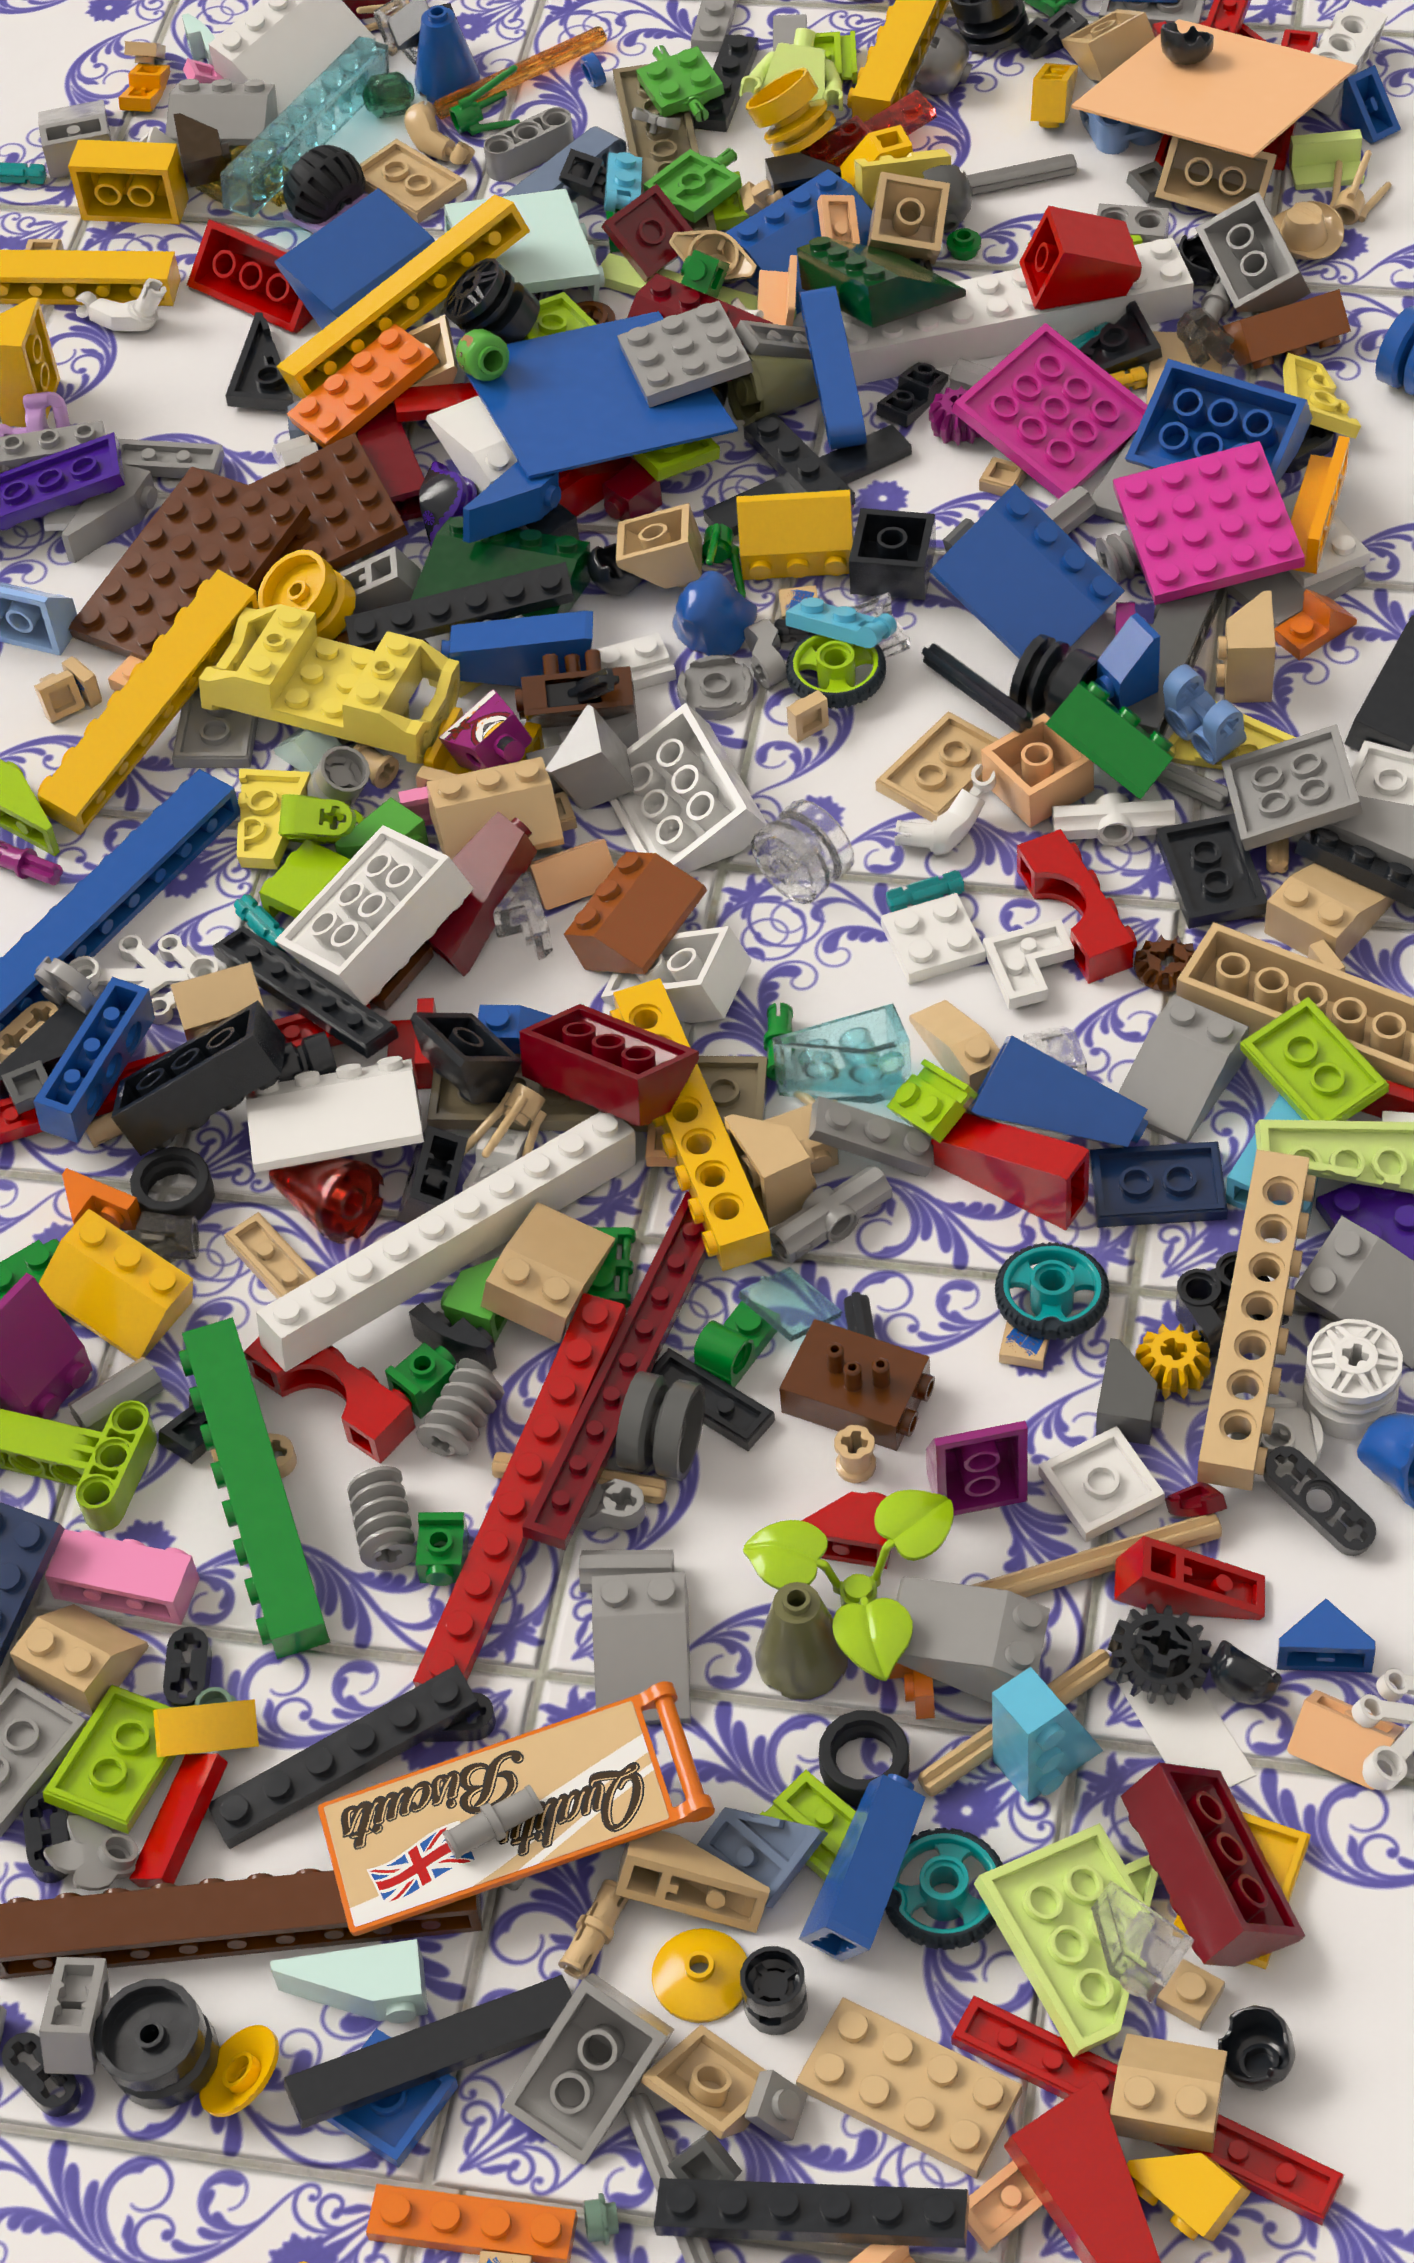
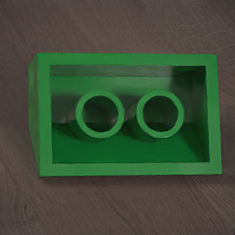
M1081 681L1045 725L1141 800L1174 758L1175 754L1170 751L1173 744L1155 730L1150 735L1139 726V723L1142 721L1141 718L1123 705L1118 710L1108 702L1107 699L1110 697V694L1096 682L1091 681L1087 685Z

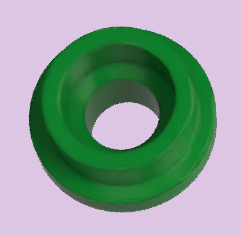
M960 228L948 235L946 246L953 258L961 261L971 260L976 257L981 248V236L971 229Z

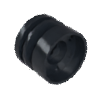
M950 0L953 12L957 18L956 23L960 34L966 40L971 51L985 53L1006 48L1021 39L1028 29L1029 19L1023 0Z
M486 258L467 269L455 282L444 303V314L464 333L473 329H484L499 336L506 344L522 341L535 324L540 311L539 300L520 282H515V278L495 258Z
M1040 634L1028 645L1017 664L1011 682L1009 697L1032 714L1031 718L1033 719L1043 713L1051 717L1081 681L1087 685L1091 681L1095 682L1097 679V660L1100 656L1083 649H1075L1071 652L1068 643L1056 642L1055 638Z

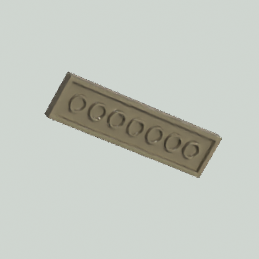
M649 64L612 69L628 152L636 157L643 158L641 194L644 193L643 184L689 149L699 153L690 111L678 112L666 117L680 118L681 125L679 130L657 125L656 134L649 133L651 123L632 119V111L635 106L660 115L637 78L636 70ZM712 210L696 223L684 218L694 231L717 230Z
M515 1054L519 1059H521V1054ZM699 1056L697 1064L724 1126V1117L730 1114L763 1121L767 1089V1056ZM521 1065L507 1092L511 1093L515 1085L520 1083L546 1099L540 1110L545 1112L547 1116L542 1122L539 1131H567L600 1112L598 1108L581 1101L572 1100L565 1094L551 1088H544L539 1083L522 1077ZM434 1070L427 1122L429 1126L441 1130H476L500 1103L472 1104L460 1096V1090ZM502 1115L492 1127L498 1128L505 1116ZM528 1121L525 1127L513 1122L509 1129L529 1131L531 1122ZM629 1124L635 1132H648V1125L634 1126Z

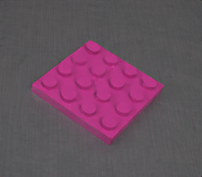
M1044 323L956 400L951 412L1059 499L1070 489L1082 486L1126 446L1132 435L1137 432L1148 405L1047 323Z
M1260 441L1113 479V489L1155 605L1305 566V556Z

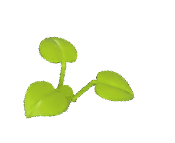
M912 1489L894 1492L881 1501L876 1509L874 1523L878 1534L888 1540L882 1546L873 1575L870 1577L864 1574H853L843 1582L840 1581L830 1564L821 1559L828 1547L826 1535L819 1528L805 1521L786 1520L762 1528L745 1543L743 1554L749 1559L757 1575L766 1584L777 1590L793 1582L810 1585L817 1576V1568H820L831 1582L833 1592L840 1594L841 1607L836 1611L832 1624L836 1643L843 1653L860 1669L879 1680L887 1681L896 1663L908 1648L913 1634V1622L907 1609L893 1599L878 1598L877 1587L881 1585V1576L888 1555L894 1546L903 1558L911 1561L924 1559L936 1552L942 1546L951 1530L954 1519L953 1504L945 1495Z

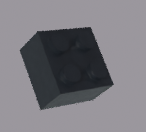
M860 508L849 557L850 594L925 600L931 574L929 571L932 568L936 550L935 514Z

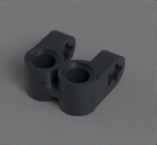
M1238 1251L1229 1252L1221 1256L1216 1263V1268L1208 1271L1197 1268L1188 1270L1177 1281L1175 1311L1177 1319L1188 1333L1198 1330L1201 1336L1200 1342L1208 1343L1210 1358L1217 1356L1219 1353L1224 1327L1219 1313L1227 1310ZM1267 1276L1258 1277L1261 1281L1270 1282ZM1261 1314L1252 1315L1258 1321L1268 1319ZM1283 1315L1282 1325L1288 1323L1289 1316Z

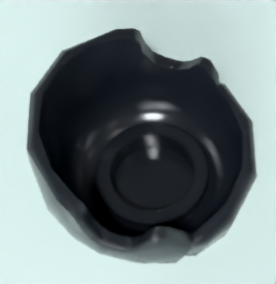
M1174 22L1163 24L1161 27L1162 52L1172 62L1182 65L1195 64L1208 57L1213 50L1214 36L1208 32L1197 31L1195 26H1191L1186 33H1180L1177 24Z
M1198 233L1189 239L1184 235L1181 238L1178 250L1194 285L1214 283L1219 275Z
M616 543L604 548L595 547L587 557V569L590 579L598 588L611 595L621 596L628 594L643 580L634 574L618 568L616 563Z
M1226 1640L1221 1641L1210 1662V1673L1213 1682L1221 1693L1234 1702L1248 1705L1267 1702L1274 1696L1282 1681V1677L1275 1670L1253 1659Z
M1257 2005L1233 2012L1229 2017L1230 2025L1227 2033L1223 2038L1218 2039V2050L1228 2051L1225 2075L1238 2087L1264 2091L1284 2080L1293 2067L1296 2055L1292 2033L1285 2020L1272 2008Z

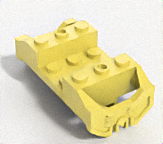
M282 604L261 609L245 607L237 620L232 641L216 666L206 667L199 677L201 708L212 711L234 710L406 755V761L421 764L423 763L427 748L433 747L438 737L441 722L444 719H448L452 709L456 707L460 693V662L447 658L423 640L387 631L376 650L372 651L317 637L316 613ZM422 678L438 681L435 695L428 707L425 706L423 709L422 717L420 719H410L409 700Z

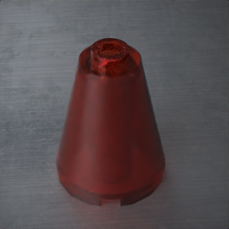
M339 1157L269 1170L271 1184L326 1239L338 1244L346 1243L344 1240L350 1237L358 1239L363 1236L375 1223L383 1206L384 1199L379 1197V1184L384 1186L383 1177L377 1168L363 1161Z

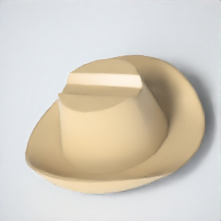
M1318 201L1298 202L1293 207L1273 217L1294 259L1318 260L1326 258L1335 253L1343 242V220L1337 210L1328 204Z

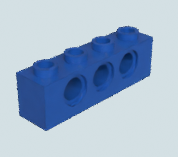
M112 976L33 1101L42 1131L76 1143L80 1141L155 1020L150 990L148 988Z

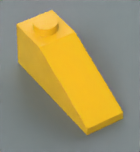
M1045 63L1033 78L1030 121H1039V126L1045 128H1057L1059 123H1065L1069 116L1078 65Z

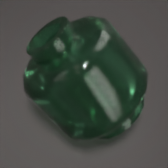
M397 71L372 75L362 91L366 109L369 112L371 111L377 118L405 115L415 96L413 85L407 81L403 74Z

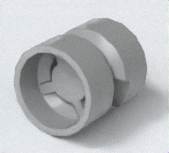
M336 746L329 749L322 756L317 768L309 779L307 795L321 799L339 800L352 807L369 779L370 770L367 760L359 751L348 746Z

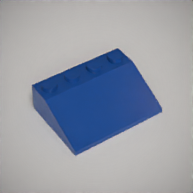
M827 169L725 233L732 236L757 265L753 277L744 280L758 289L759 270L788 272L790 255H797L798 247L809 244V241L813 238L821 237L817 200L820 195H854L861 245L867 246L872 210L850 183ZM798 255L795 303L796 315L801 312L799 292L806 291L802 289Z
M377 188L274 263L323 330L435 242V239L385 193Z
M1168 359L1125 460L1129 463L1154 469L1260 441L1276 484H1278L1298 453L1313 417L1306 399Z
M1016 484L1003 494L929 571L1019 659L1032 640L1040 634L1053 637L1056 642L1068 643L1071 648L1125 592Z

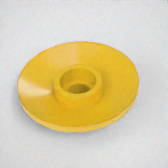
M707 1928L684 1931L666 1942L654 1960L652 1985L655 1995L660 2004L670 2014L681 2020L705 2023L721 2019L736 2009L743 2000L740 1971L744 1961L747 1959L746 1954L733 1938L720 1931ZM697 1963H706L708 1965V1969L703 1973H695L691 1970V1967Z
M263 2025L249 2026L235 2033L219 2048L217 2067L207 2085L199 2092L200 2103L204 2110L215 2117H227L244 2109L264 2090L275 2070L279 2056V2042L273 2031Z

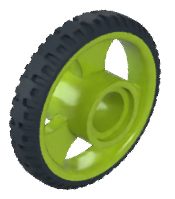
M814 633L801 639L792 648L786 662L787 680L793 692L798 697L804 698L819 690L827 698L829 709L833 707L835 709L845 708V706L851 707V705L855 706L857 703L868 700V697H872L879 690L886 675L885 656L878 644L872 648H864ZM864 664L873 665L869 676L855 686V668ZM806 669L817 671L819 688L804 680L800 671Z

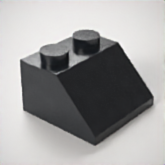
M414 1012L410 1020L421 1052L435 1066L434 1070L436 1073L448 1079L460 1090V1096L472 1104L500 1103L513 1081L522 1060L472 1013Z

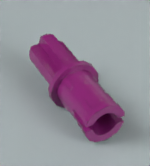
M0 840V867L15 872L16 876L21 879L32 877L51 885H56L60 882V876L63 874L61 865L38 857L36 851L31 848L20 849Z

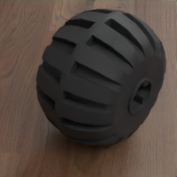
M332 145L316 146L302 155L298 162L296 161L292 166V170L289 171L283 186L284 200L288 210L295 219H301L311 224H320L333 215L338 214L337 211L341 210V203L352 204L354 200L364 194L365 177L360 164L346 150Z

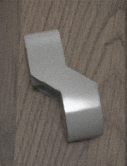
M765 618L744 629V636L753 656L751 658V666L754 678L767 689L787 679V666L779 651L781 648L779 643L781 641L778 629Z
M616 1478L604 1484L597 1483L576 1528L594 1532L606 1526L619 1530H629L637 1527L642 1523L646 1514L642 1490L631 1482Z

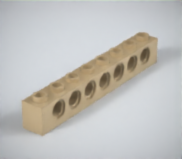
M1256 1150L1198 1460L1197 1482L1252 1491L1255 1474L1264 1476L1268 1448L1260 1447L1262 1434L1271 1435L1275 1408L1267 1407L1269 1394L1278 1395L1282 1368L1274 1367L1276 1354L1285 1355L1289 1329L1282 1328L1281 1326L1283 1315L1292 1316L1296 1290L1288 1289L1290 1277L1299 1278L1303 1251L1295 1250L1297 1238L1306 1240L1310 1213L1302 1212L1304 1201H1313L1316 1176L1308 1175L1310 1157ZM1281 1200L1287 1202L1288 1204L1276 1205L1272 1202ZM1276 1238L1281 1242L1269 1243L1265 1239ZM1269 1276L1275 1280L1264 1282L1259 1280L1258 1277ZM1255 1314H1261L1266 1316L1268 1319L1258 1321L1252 1319L1250 1316ZM1254 1353L1261 1358L1249 1360L1244 1358L1243 1355ZM1245 1392L1253 1395L1254 1398L1242 1400L1235 1395ZM1239 1432L1246 1435L1247 1438L1234 1440L1227 1435Z

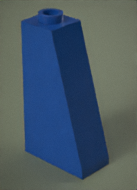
M577 611L451 625L450 640H442L441 653L449 659L460 662V681L522 687L521 677L544 675L542 657L545 654H556L558 656L559 673H566L564 657L568 654H578L580 656L581 671H586L585 652L591 650L593 639V611Z
M1012 1035L1006 1037L977 1091L979 1095L975 1100L973 1099L967 1110L968 1113L982 1118L1119 1147H1128L1131 1141L1137 1143L1148 1125V1121L1143 1118L1148 1110L1147 1108Z
M883 1774L869 1782L799 1940L840 1962L870 1950L926 1798L913 1790L915 1786L912 1782L896 1774H888V1776Z

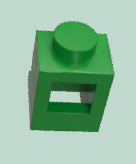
M694 250L692 256H687L681 269L683 279L681 284L717 298L730 264Z
M424 1342L395 1368L390 1365L385 1370L389 1390L397 1389L405 1394L412 1403V1412L422 1419L432 1410L436 1399L441 1397V1391L445 1384L449 1383V1378L457 1364L452 1354L446 1348L438 1346L434 1350Z
M418 1512L419 1530L415 1565L420 1583H429L434 1586H447L451 1583H456L468 1556L469 1533L464 1512Z

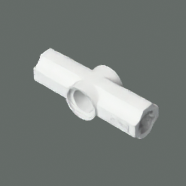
M1109 793L1099 797L1095 804L1052 806L1053 832L1061 829L1068 840L1098 838L1099 842L1110 847L1122 846L1128 843L1133 836L1156 835L1157 828L1176 825L1173 799L1129 802V799L1122 794Z

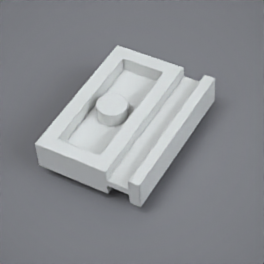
M659 632L597 649L601 654L602 669L631 667L634 691L676 680L675 667L671 664L670 656Z

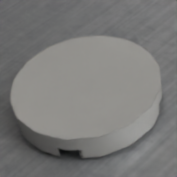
M722 655L699 658L690 663V668L685 673L682 671L679 675L677 683L678 698L681 705L687 703L705 720H721L733 717L746 709L753 699V676L750 669L744 663L743 666L736 663L735 658Z

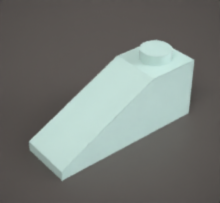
M417 1939L270 1961L271 1972L279 1991L376 2021L387 2020L391 2023H406L415 2019L416 2016L428 2014L424 1962Z

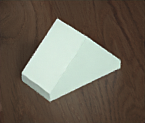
M300 728L274 748V752L278 757L299 771L310 772L312 775L322 756L329 749L342 745L334 736Z

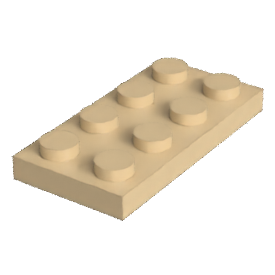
M844 1997L841 1999L796 2080V2086L808 2093V2095L975 2179L978 2178L1022 2094V2084Z

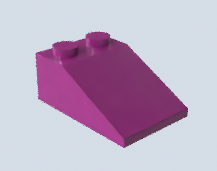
M26 1273L0 1300V1409L49 1420L55 1416L65 1399L75 1389L84 1385L93 1368L83 1343L36 1279L29 1273Z
M1026 1421L934 1438L926 1448V1469L931 1492L945 1495L952 1501L954 1516L1028 1501V1428Z

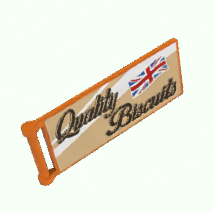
M669 1681L656 1683L635 1696L321 1803L318 1806V1812L351 1934L358 1936L678 1824L699 1822L711 1817L715 1813V1808L711 1797L704 1794L675 1706L678 1696L674 1684ZM657 1709L686 1801L676 1807L672 1806L642 1711ZM530 1785L541 1803L543 1813L537 1814L505 1832L507 1837L499 1842L494 1838L462 1855L458 1860L454 1857L443 1836V1831L450 1830L480 1813V1806L488 1802L493 1806L523 1790L525 1786Z

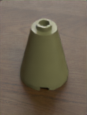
M748 354L753 372L734 378L732 381H727L729 406L735 419L745 422L742 425L743 427L772 413L779 416L819 398L811 359Z
M789 1583L777 1591L755 1651L756 1667L762 1681L768 1687L769 1685L780 1691L782 1696L789 1699L810 1700L827 1694L834 1688V1683L843 1674L844 1676L848 1668V1657L840 1649L833 1635V1617L818 1592L806 1583Z

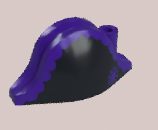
M438 461L432 462L421 485L419 494L420 510L430 547L437 532L449 517L463 516V508L477 497V489L471 479L450 471L446 465Z

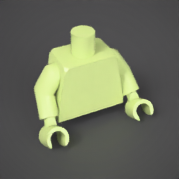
M797 28L793 44L778 43L776 50L768 52L752 70L750 75L743 77L741 80L739 96L742 97L745 92H751L754 96L761 88L795 69L806 68L818 87L817 94L810 101L824 99L828 106L837 105L839 106V111H843L841 78L834 62L826 59L825 50L813 47L816 33L811 29Z

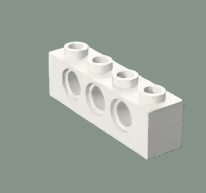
M1351 0L1343 12L1337 11L1330 29L1326 28L1323 32L1318 48L1313 47L1310 53L1358 65V69L1348 77L1359 73L1379 44L1388 15ZM1344 81L1312 108L1331 116L1342 100Z

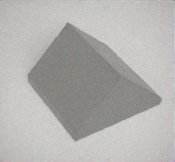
M587 704L545 769L578 808L582 810H587L634 791L625 744L595 708Z

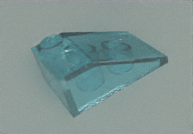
M893 1003L772 1038L776 1084L779 1096L796 1097L797 1093H808L814 1099L821 1096L830 1100L874 1104L884 1100H892L897 1089L911 1076L910 1040Z

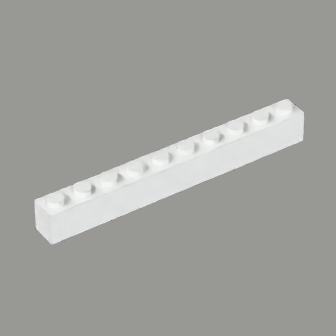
M598 1112L256 1311L261 1346L287 1372L510 1240L537 1202L559 1211L635 1166V1130L623 1119L610 1113Z

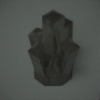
M1199 307L1187 311L1177 322V337L1184 343L1193 364L1201 368L1210 360V354L1219 364L1227 367L1234 358L1233 354L1235 351L1230 346L1235 340L1204 309Z
M142 1211L136 1221V1230L123 1231L169 1263L178 1260L196 1259L199 1256V1230L195 1215L174 1216Z

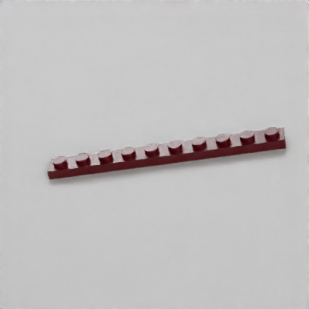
M688 1191L684 1195L522 1526L523 1537L566 1550L616 1446L619 1418L629 1385L635 1374L639 1371L651 1373L707 1256L702 1239V1232H705L703 1223L695 1224L688 1205V1199L692 1197Z

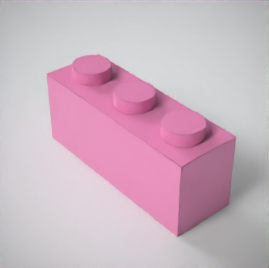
M66 1529L45 1573V1578L55 1599L181 1625L200 1579L192 1555H188L180 1549L170 1547L163 1550L145 1546L134 1539L119 1541L105 1538L99 1533L90 1530L76 1532Z

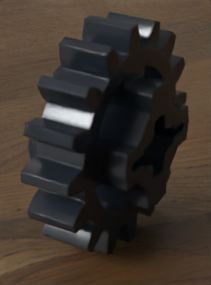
M1147 1604L1143 1616L1133 1608L1130 1610L1126 1621L1120 1619L1117 1622L1108 1645V1650L1112 1652L1108 1662L1109 1667L1121 1668L1116 1678L1118 1684L1130 1681L1133 1684L1130 1695L1134 1697L1141 1690L1147 1692V1699L1150 1704L1154 1703L1157 1695H1163L1168 1705H1173L1177 1693L1185 1700H1188L1194 1688L1201 1689L1210 1669L1212 1658L1207 1655L1212 1646L1211 1641L1199 1640L1204 1629L1203 1626L1195 1625L1190 1627L1187 1624L1190 1614L1187 1612L1180 1615L1179 1618L1172 1616L1171 1605H1166L1163 1613H1157L1152 1604Z

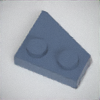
M724 1807L697 1846L769 1887L770 1893L765 1907L773 1908L828 1833L822 1828Z

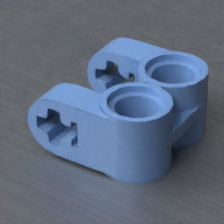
M1079 110L1082 123L1094 141L1096 148L1105 154L1113 155L1124 152L1129 147L1130 141L1136 145L1149 146L1157 143L1162 133Z
M1180 665L1169 674L1163 685L1165 718L1172 730L1180 738L1186 741L1191 739L1194 748L1206 762L1212 765L1216 764L1246 741L1247 737L1244 731L1242 712L1228 700H1221L1216 703L1212 696L1204 689L1202 676L1190 665Z

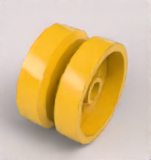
M297 550L277 561L264 576L258 591L259 609L282 604L316 613L317 637L333 640L346 627L345 616L352 615L355 609L356 593L352 584L312 550Z

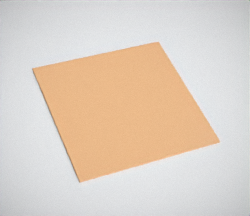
M1178 19L1174 23L1177 24L1180 33H1186L1191 26H1195L1197 31L1208 32L1214 36L1213 50L1208 57L1190 65L1172 62L1162 52L1160 33L1075 101L1071 108L1254 158L1358 69V65Z

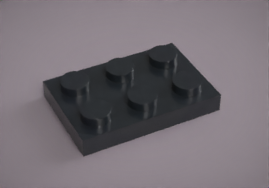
M1235 814L1156 829V842L1188 929L1211 925L1213 922L1221 923L1266 914L1267 897L1250 853L1245 851Z

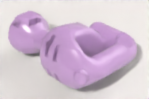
M55 392L24 395L23 405L25 408L26 427L12 428L6 424H0V437L50 429L45 411L48 406H52L56 428L70 426L64 399Z

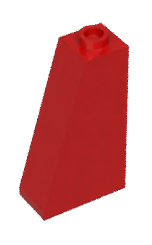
M964 1113L941 1143L934 1139L931 1140V1144L934 1146L935 1166L1065 1231L1088 1202L1089 1149L1083 1146L968 1113Z
M1095 2079L1010 2136L1004 2148L1082 2263H1161L1104 2096Z

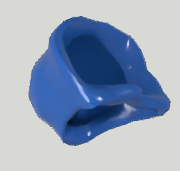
M707 571L698 580L690 582L679 595L672 625L678 639L689 649L705 653L707 656L732 655L741 648L745 641L744 629L755 623L757 619V606L745 599L724 575L716 571Z
M1396 1412L1381 1416L1367 1428L1357 1448V1456L1376 1477L1395 1489L1403 1501L1414 1509V1415Z

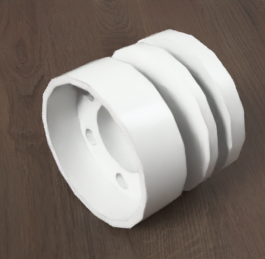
M1344 1319L1332 1322L1315 1333L1307 1349L1302 1405L1308 1414L1311 1411L1318 1418L1324 1433L1337 1439L1360 1440L1363 1438L1367 1428L1377 1418L1396 1413L1403 1354L1397 1340L1383 1327L1367 1320Z

